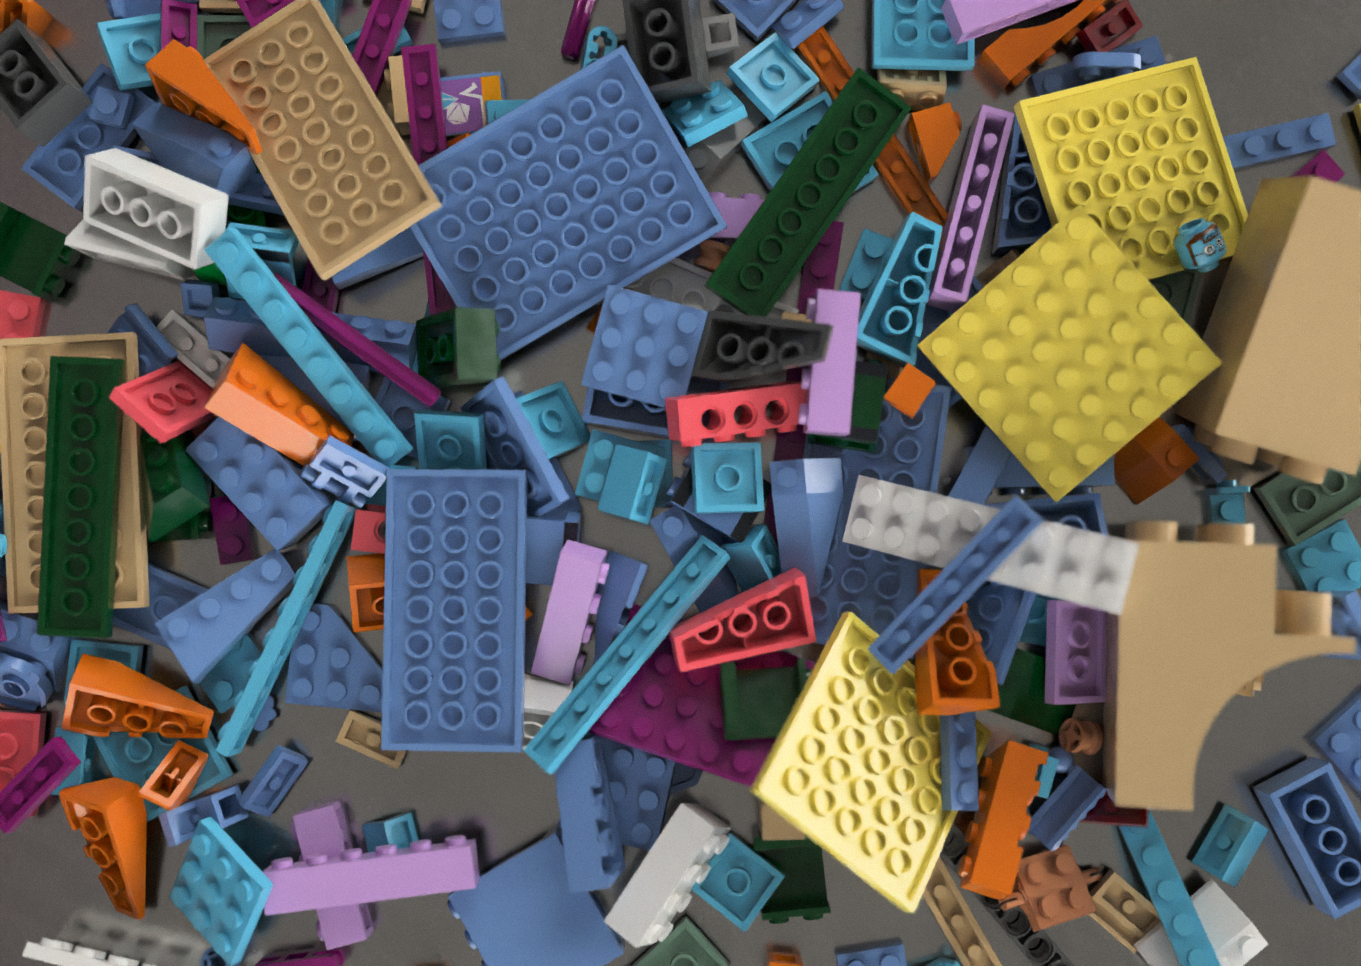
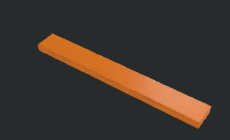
M822 26L795 48L805 64L820 79L819 85L823 91H826L831 100L834 101L854 71L825 27ZM894 133L873 163V166L906 216L914 212L942 226L943 234L948 214Z

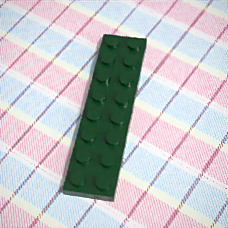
M858 67L704 286L742 314L767 317L912 107Z
M50 356L37 635L88 638L112 637L123 411L109 399V396L115 387L124 384L125 360Z

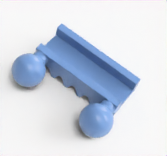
M1061 746L1052 748L1049 755L1059 759L1056 773H1066L1068 776L1033 816L1030 814L1029 806L1026 810V813H1029V816L1032 817L1028 831L1052 852L1060 847V843L1069 837V833L1076 829L1079 821L1087 816L1088 811L1096 806V802L1103 798L1107 791L1075 763L1072 752L1065 751Z

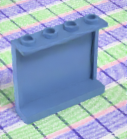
M559 827L546 833L543 839L481 874L480 882L476 888L451 891L448 895L450 899L448 907L454 918H460L467 929L464 931L467 942L472 949L477 948L483 958L481 961L482 966H604L624 954L625 943L620 934L603 922L608 913L595 890L569 894L563 837Z

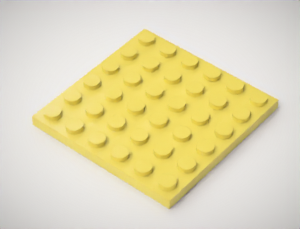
M1197 57L1019 101L1013 106L1052 227L1075 207L1080 205L1148 281L1188 270L1183 267L1173 240L1179 233V227L1195 219L1205 218L1206 222L1216 223L1227 247L1225 255L1220 260L1233 257L1248 213Z
M1080 205L1075 207L917 345L919 350L1056 503L1222 364V361Z
M849 611L842 613L750 791L901 910L907 913H914L958 812L942 810L940 715H918L915 666L907 661L896 673L891 674L867 649L879 635ZM976 719L978 766L992 732Z

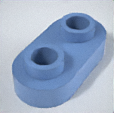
M1086 52L1073 57V74L1080 76V79L1084 81L1097 80L1100 77H1117L1141 71V55L1137 53Z

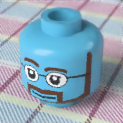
M1199 218L1179 227V233L1174 238L1173 244L1183 267L1190 270L1198 269L1199 273L1215 269L1219 265L1218 261L1227 251L1217 224L1209 221L1206 222L1205 218Z

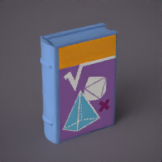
M501 71L440 78L447 141L464 133L473 134L486 126L485 101L506 100L504 79Z

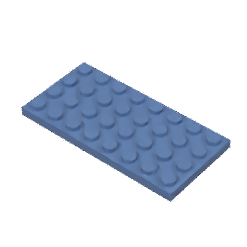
M887 379L885 394L895 382L894 379ZM935 385L913 420L886 401H883L876 453L809 444L806 433L803 459L841 458L844 494L829 550L819 597H809L817 641L815 644L826 645L842 613L849 611L880 636L917 598V571L919 569H926V563L846 543L842 540L858 475L937 494L951 386Z
M387 469L381 750L523 751L527 470Z

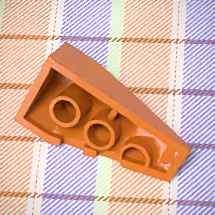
M173 39L145 64L162 105L222 129L247 145L249 152L258 155L262 151L255 129L195 48L191 46L186 47Z
M1158 417L1114 454L1115 481L1137 505L1174 482L1200 458L1176 431L1161 417Z
M385 554L346 556L353 633L384 629Z
M919 569L917 571V597L943 570ZM966 602L915 653V690L918 715H956L1000 707L996 670L992 661H988L980 644L983 640L979 631L974 630L967 613L969 607Z
M82 654L69 684L61 729L95 737H109L111 732H128L130 737H142L143 732L160 733L165 738H207L214 711L120 662Z
M112 777L62 789L58 793L67 821L72 830L80 829L87 842V845L82 849L87 858L92 857L102 869L98 878L117 912L141 920L145 916L147 811L143 798L138 796L141 788L136 783Z

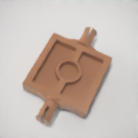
M1065 845L1053 852L1049 850L1022 858L1014 883V892H1012L1011 896L998 900V903L1010 900V902L1000 906L1003 911L1020 906L1027 915L1033 932H1037L1097 912L1088 892L1087 884L1101 881L1102 873L1090 876L1100 871L1098 867L1081 871L1070 846Z

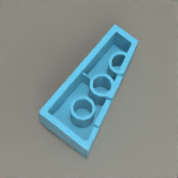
M911 212L902 220L861 306L856 344L902 368L907 363L915 366L917 345L922 333V321L930 294L931 276L935 268L943 229L942 226L914 212Z

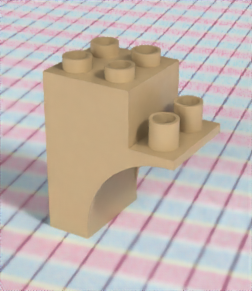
M1314 176L1261 179L1202 339L1222 361V364L1181 397L1175 412L1195 423L1192 433L1194 441L1210 446L1211 451L1225 457L1253 464L1256 458L1279 467L1278 471L1316 484H1322L1328 468L1356 475L1361 462V190Z
M1132 521V523H1125V540L1140 543L1122 615L1108 612L1102 783L1115 806L1193 811L1194 774L1199 750L1214 718L1238 690L1264 672L1292 660L1321 654L1356 653V638L1331 633V593L1276 590L1277 545L1254 544V524L1208 523V525H1197L1196 542H1177L1178 522Z

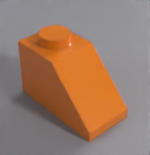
M950 102L911 113L906 123L922 176L928 185L932 184L939 174L960 135L959 131L962 130L960 116L957 111L953 112Z

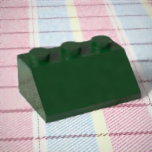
M142 428L140 442L143 506L148 537L152 541L162 537L210 506L202 469L185 451L195 441L194 433L191 430L161 444Z

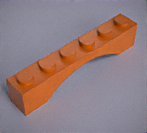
M1083 0L1076 8L1063 17L1045 25L1023 29H1009L982 52L977 62L1002 91L1011 84L1017 87L1030 76L1031 73L1028 69L1036 63L1040 66L1045 64L1054 56L1056 51L1053 48L1060 42H1063L1065 45L1070 43L1076 37V33L1080 31L1078 27L1085 21L1091 23L1106 11L1104 5L1110 0Z

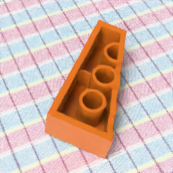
M245 343L240 345L222 369L204 407L302 466L305 464L310 466L312 456L329 435L350 447L355 436L354 433Z
M1008 740L987 757H983L979 767V776H982L980 789L978 788L979 811H975L974 821H971L967 827L965 841L969 843L967 855L962 857L958 868V875L962 877L960 888L997 900L1011 896L1023 853V848L1017 846L1018 840H1023L1029 830L1032 817L1029 816V813H1026V810L1034 796H1038L1041 782L1036 781L1035 776L1038 766L1040 764L1046 765L1048 752Z

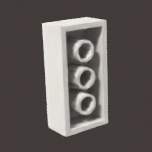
M117 148L85 156L84 222L195 270L214 263L205 249L225 233L228 194Z
M681 803L603 922L636 948L649 944L652 945L657 943L658 940L660 942L664 941L673 928V924L670 922L677 911L681 913L692 899V895L689 894L695 882L700 884L706 878L711 869V866L708 865L709 861L715 853L719 855L727 846L730 840L727 834L732 827L700 804Z

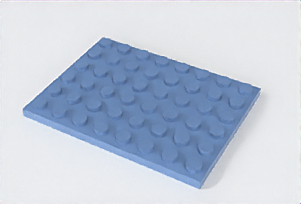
M624 45L420 164V170L442 206L410 226L458 308L495 309V319H497L499 324V333L496 338V353L499 355L500 360L603 301L608 284L625 288L728 227Z

